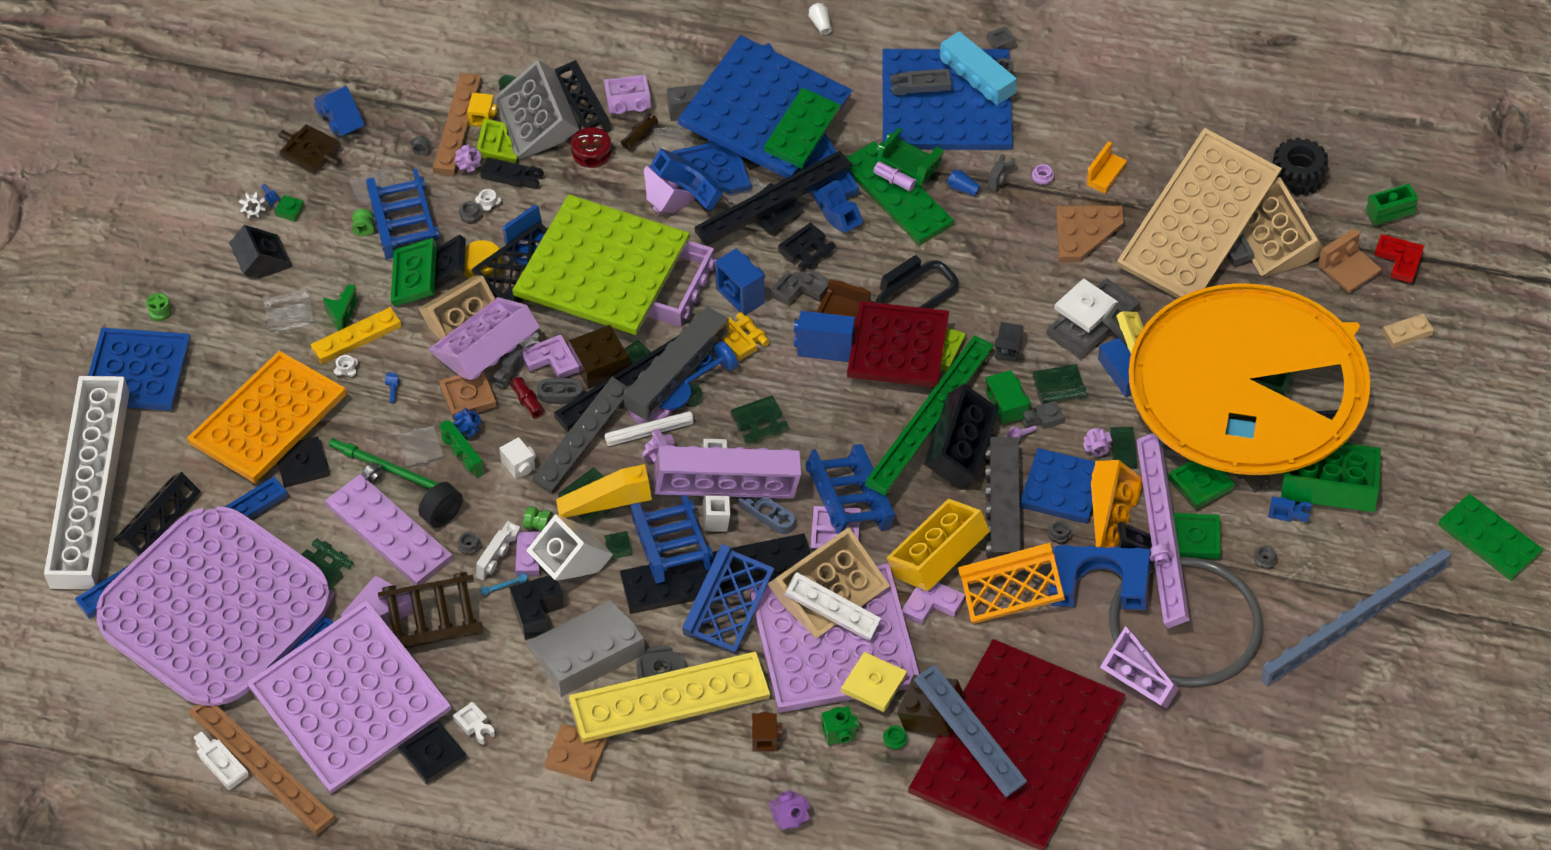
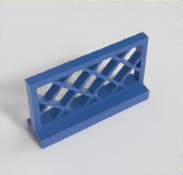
M721 544L682 627L683 635L690 638L696 637L736 654L772 577L774 568L734 552L729 546ZM733 558L743 562L745 569L732 574L730 564ZM757 569L767 572L763 580L754 583L750 572ZM747 573L751 584L738 588L734 578ZM731 579L735 590L722 594L720 589L721 583ZM753 588L756 594L755 600L744 603L741 593ZM737 594L742 605L728 609L725 598ZM722 600L726 611L713 615L710 609L712 603ZM744 609L746 614L745 621L735 625L731 614ZM728 615L732 626L719 631L715 620ZM712 621L716 632L709 635L699 632L702 624ZM734 630L737 637L734 645L723 642L721 635Z

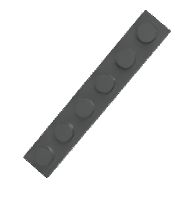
M614 377L608 381L534 475L533 482L549 493L555 490L623 403V394L627 386Z

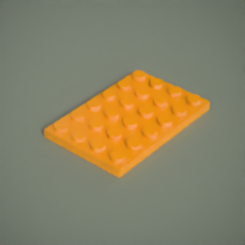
M278 351L186 439L189 445L256 483L347 395V390L324 375Z

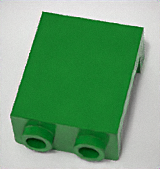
M898 127L894 133H889L884 143L881 142L876 149L878 156L875 163L882 162L894 169L899 168L900 172L916 179V185L921 187L939 167L944 150L937 146L928 154L901 140L900 136L903 129Z

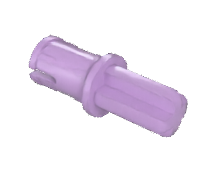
M877 162L874 167L875 174L889 180L891 185L896 184L908 192H911L916 184V179L900 172L899 168L894 169L882 162Z

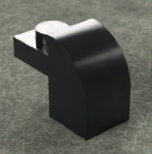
M1000 323L998 338H996L994 346L996 348L995 358L1018 360L1024 333L1023 325Z

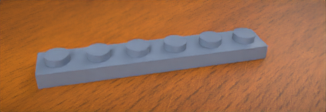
M935 664L914 679L1005 797H1008L1027 782Z

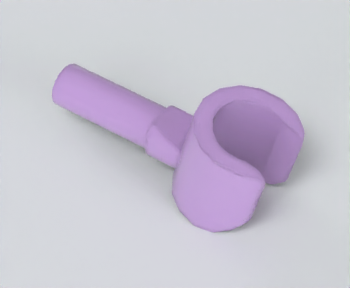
M1034 425L1020 429L1012 426L1006 437H1018L1019 443L1022 436L1037 431V427Z

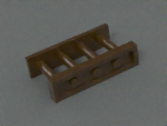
M467 572L453 574L454 578L398 589L396 585L386 586L382 588V592H378L379 600H387L392 632L405 648L484 634L482 621L477 622L473 618L467 583L474 582L473 574L468 575ZM458 585L464 621H462V625L453 627V624L449 621L443 588ZM434 590L440 620L439 630L429 631V628H426L420 592ZM410 594L417 630L414 631L415 634L405 636V632H402L396 597Z

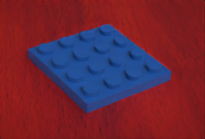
M101 328L88 376L125 377L129 389L127 408L173 411L191 341L190 334Z

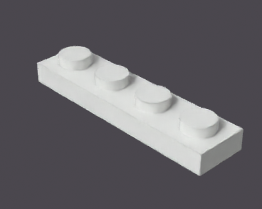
M798 572L794 574L784 594L868 641L871 639L881 619Z

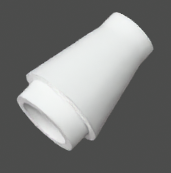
M823 3L812 5L809 8V18L821 35L829 34L832 28L830 26L828 8Z

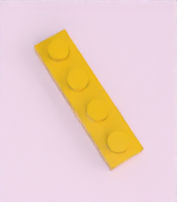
M389 307L310 344L311 350L322 365L401 328V321L392 308Z

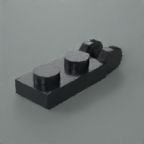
M487 157L480 175L482 179L520 188L537 189L540 183L538 179L543 177L544 172L535 166L528 167Z

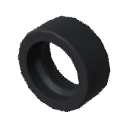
M438 483L429 489L422 498L418 508L419 516L434 528L444 526L460 510L463 496L450 483Z

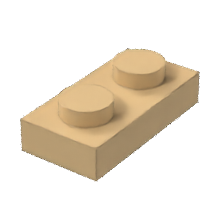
M1420 314L1384 326L1382 334L1392 349L1432 336L1434 329L1424 314Z

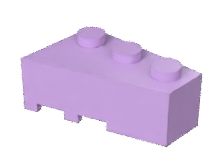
M1125 626L1100 668L1167 709L1180 688L1137 635Z

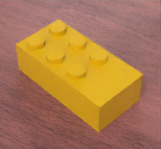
M948 498L886 559L895 579L929 591L990 530L981 510Z

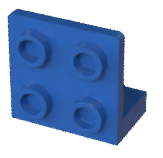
M533 205L503 226L505 244L514 240L539 221L542 223L540 209L537 205ZM539 230L532 234V240L541 241L544 237ZM516 245L515 252L528 253V245ZM531 245L530 253L534 254L538 246ZM514 257V263L518 266L526 267L527 258Z

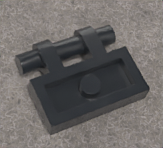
M810 222L779 244L778 251L792 263L801 259L802 262L798 264V268L804 272L806 269L816 266V262L831 255V251L836 248V245L832 241L827 244L823 243L826 240V234ZM814 248L817 250L812 255L808 253Z

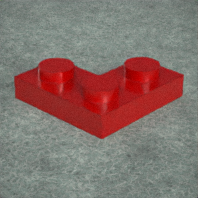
M1381 234L1374 256L1395 261L1390 278L1413 283L1424 245Z

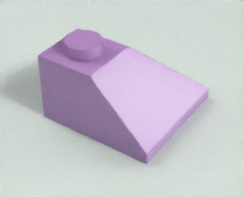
M650 166L644 168L647 200L653 204L652 208L658 213L674 214L696 199L689 191L678 184L660 178Z

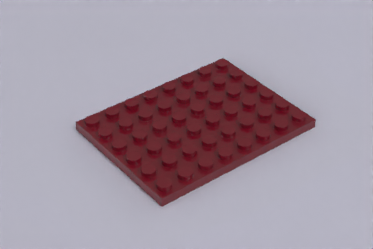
M992 639L963 691L965 695L964 702L1027 782L1008 797H1005L954 730H952L950 736H937L911 782L908 793L1035 849L1045 850L1117 716L1126 694Z

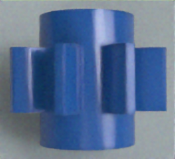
M465 408L453 416L456 419L453 424L463 436L466 435L469 438L480 431L478 426L481 424V418L474 410L468 411Z

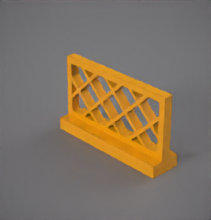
M1051 543L958 567L972 624L1065 600L1056 556ZM1051 563L1052 570L1047 577L1037 572L1041 565ZM1026 570L1030 573L1024 583L1014 578L1018 571ZM999 576L1007 579L1001 589L992 585L994 579ZM1034 576L1044 580L1038 591L1028 586ZM979 582L984 587L977 596L970 592L969 584ZM1011 582L1021 586L1015 597L1005 592ZM1050 583L1057 587L1058 594L1048 597L1043 594V591ZM988 588L998 593L992 603L982 598ZM1028 590L1035 594L1033 599L1026 603L1019 600L1024 591ZM1002 596L1012 600L1008 608L1001 609L996 606ZM979 602L989 606L985 614L975 616L974 609Z

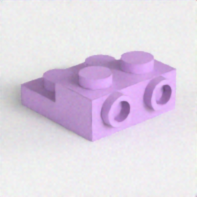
M646 75L603 80L609 113L622 114L625 111L632 110L640 112L651 108Z

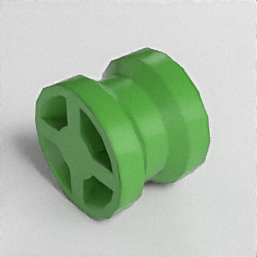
M359 209L353 212L352 231L358 236L371 235L374 231V214L372 211Z
M155 293L148 297L146 305L150 318L154 321H164L169 318L171 308L168 297L162 293Z

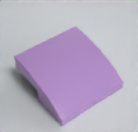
M814 506L811 549H818L838 535L835 528L831 525L830 517L824 506ZM843 507L846 514L861 512V508ZM860 522L848 523L846 528L850 527L859 540Z

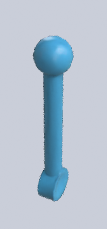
M520 574L516 579L491 587L484 586L480 589V593L486 596L491 591L516 583L527 582L528 577L526 574Z

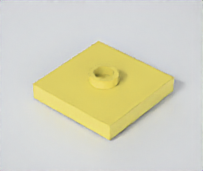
M864 652L842 685L841 693L885 712L907 677V671Z

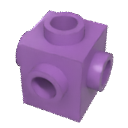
M796 791L782 792L779 794V798L768 802L775 825L782 830L800 827L803 825V821L810 819L807 812L810 810L809 803L805 796L802 797Z

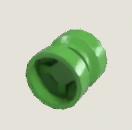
M529 506L524 515L523 527L529 530L535 528L541 532L553 518V511H540L537 507Z

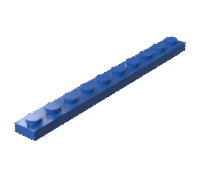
M272 477L225 507L234 509L252 519L288 497V493L275 477ZM127 567L75 598L76 604L88 619L97 614L96 607L102 592Z

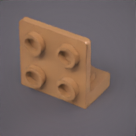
M1354 228L1322 248L1318 264L1319 268L1348 293L1381 272V268L1358 249L1360 233Z

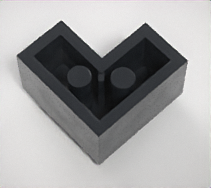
M548 575L509 587L511 603L524 639L529 640L547 632L545 614L564 608L562 591L558 581Z

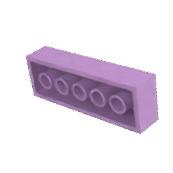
M659 446L654 466V493L658 495L794 499L801 477L800 452L791 449Z

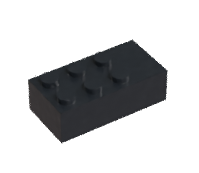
M965 383L949 392L945 399L924 465L958 489L975 481L999 408Z

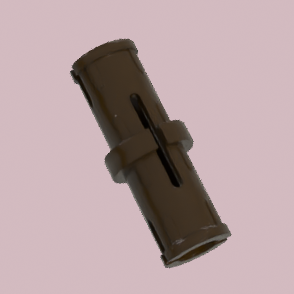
M648 113L639 124H635L632 127V131L621 140L623 148L631 151L640 140H644L647 137V133L658 124L657 117L655 115L652 116V113Z

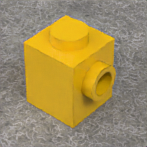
M472 93L467 110L469 126L482 127L484 119L492 120L493 117L497 116L498 105L494 104L493 95Z

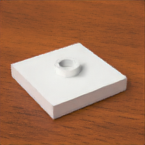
M1083 278L1055 304L1054 309L1089 333L1102 322L1101 319L1112 304L1118 301Z

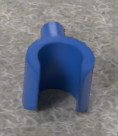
M266 184L261 186L265 192V200L271 207H273L275 201L281 200L279 195L274 190H270Z
M387 372L385 385L391 386L390 403L394 404L400 380L397 373Z

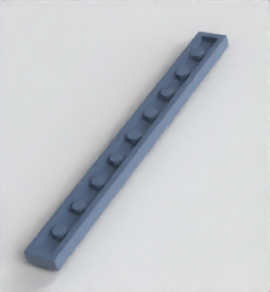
M1446 548L1438 553L1433 552L1426 561L1420 565L1415 564L1412 566L1408 573L1395 577L1385 588L1380 587L1370 598L1360 600L1353 609L1348 612H1342L1332 623L1324 624L1318 632L1312 636L1307 635L1294 648L1289 647L1277 659L1269 660L1263 666L1261 681L1267 687L1447 569L1451 553Z

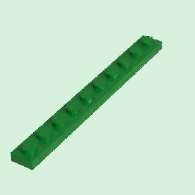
M976 335L971 338L938 385H936L866 479L865 486L884 496L887 495L936 428L947 394L964 383L968 385L993 351L994 344Z

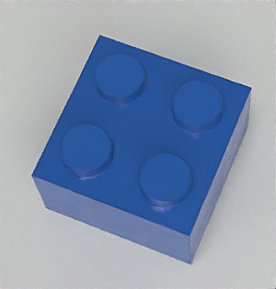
M736 248L715 261L716 289L739 312L747 315L765 303V275L759 267L756 268L751 263L746 254H742Z

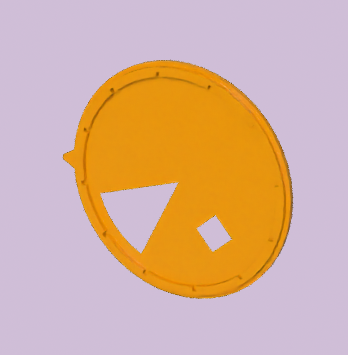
M1234 283L1203 288L1177 298L1163 307L1146 323L1139 333L1133 346L1129 363V386L1132 399L1143 421L1163 443L1175 452L1198 464L1224 472L1245 475H1270L1294 471L1312 465L1335 452L1352 436L1363 419L1370 395V374L1366 357L1355 338L1360 329V324L1358 322H1342L1333 313L1309 298L1277 287ZM1341 364L1344 376V394L1339 410L1333 420L1250 378ZM1229 412L1257 417L1253 438L1225 434Z

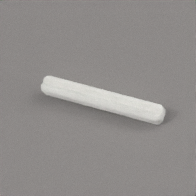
M691 411L607 432L605 433V441L608 446L653 435L652 431L654 429L665 432L694 423V418Z

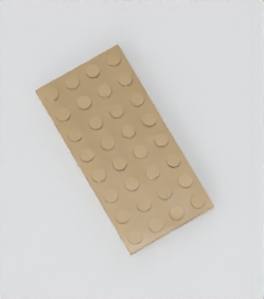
M1204 128L1117 260L1116 265L1176 298L1207 288L1281 173L1282 168Z

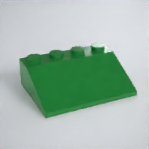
M1344 443L1335 452L1312 465L1283 473L1281 497L1295 502H1309L1314 505L1375 512L1379 492L1381 448Z

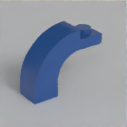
M661 148L650 165L660 178L674 182L689 191L705 209L712 211L723 194L717 187L719 183L709 174L683 157Z

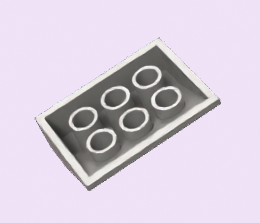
M540 60L535 61L494 97V104L498 105V114L501 122L505 123L507 127V135L512 141V149L514 154L517 155L518 160L561 144L579 130L555 70Z
M610 600L526 642L527 647L560 697L645 655L643 636L634 623Z

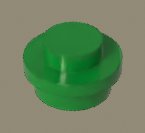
M897 725L890 726L883 734V742L890 749H901L908 741L906 731Z

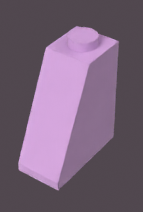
M375 575L340 616L343 617L367 600L386 625H391L387 600H379L378 592H382L383 587L392 586V584ZM410 595L396 597L400 620L413 614Z

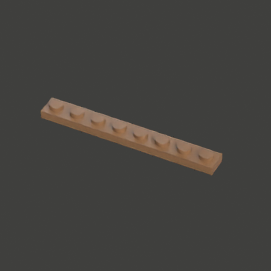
M197 704L189 711L190 717L213 739H219L242 766L316 836L335 821V815L217 705L206 706Z

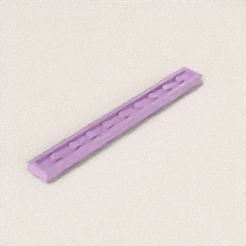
M1151 433L1136 441L1152 547L1165 544L1169 546L1170 551L1173 553V556L1169 558V562L1160 565L1155 563L1163 622L1169 629L1189 621L1190 618L1162 441L1154 433Z

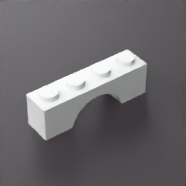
M703 439L702 447L711 448L719 446L727 448V439ZM702 496L704 531L727 532L730 519L729 496Z

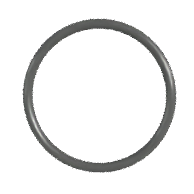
M1180 557L1181 566L1202 568L1214 572L1231 582L1245 597L1252 612V638L1246 651L1235 663L1219 672L1206 676L1182 677L1169 674L1178 686L1196 687L1214 684L1235 675L1255 655L1263 634L1261 609L1251 589L1232 571L1205 559ZM1154 561L1151 562L1150 572L1156 570ZM1122 583L1116 590L1109 609V626L1114 642H1116L1121 634L1118 617L1121 605Z

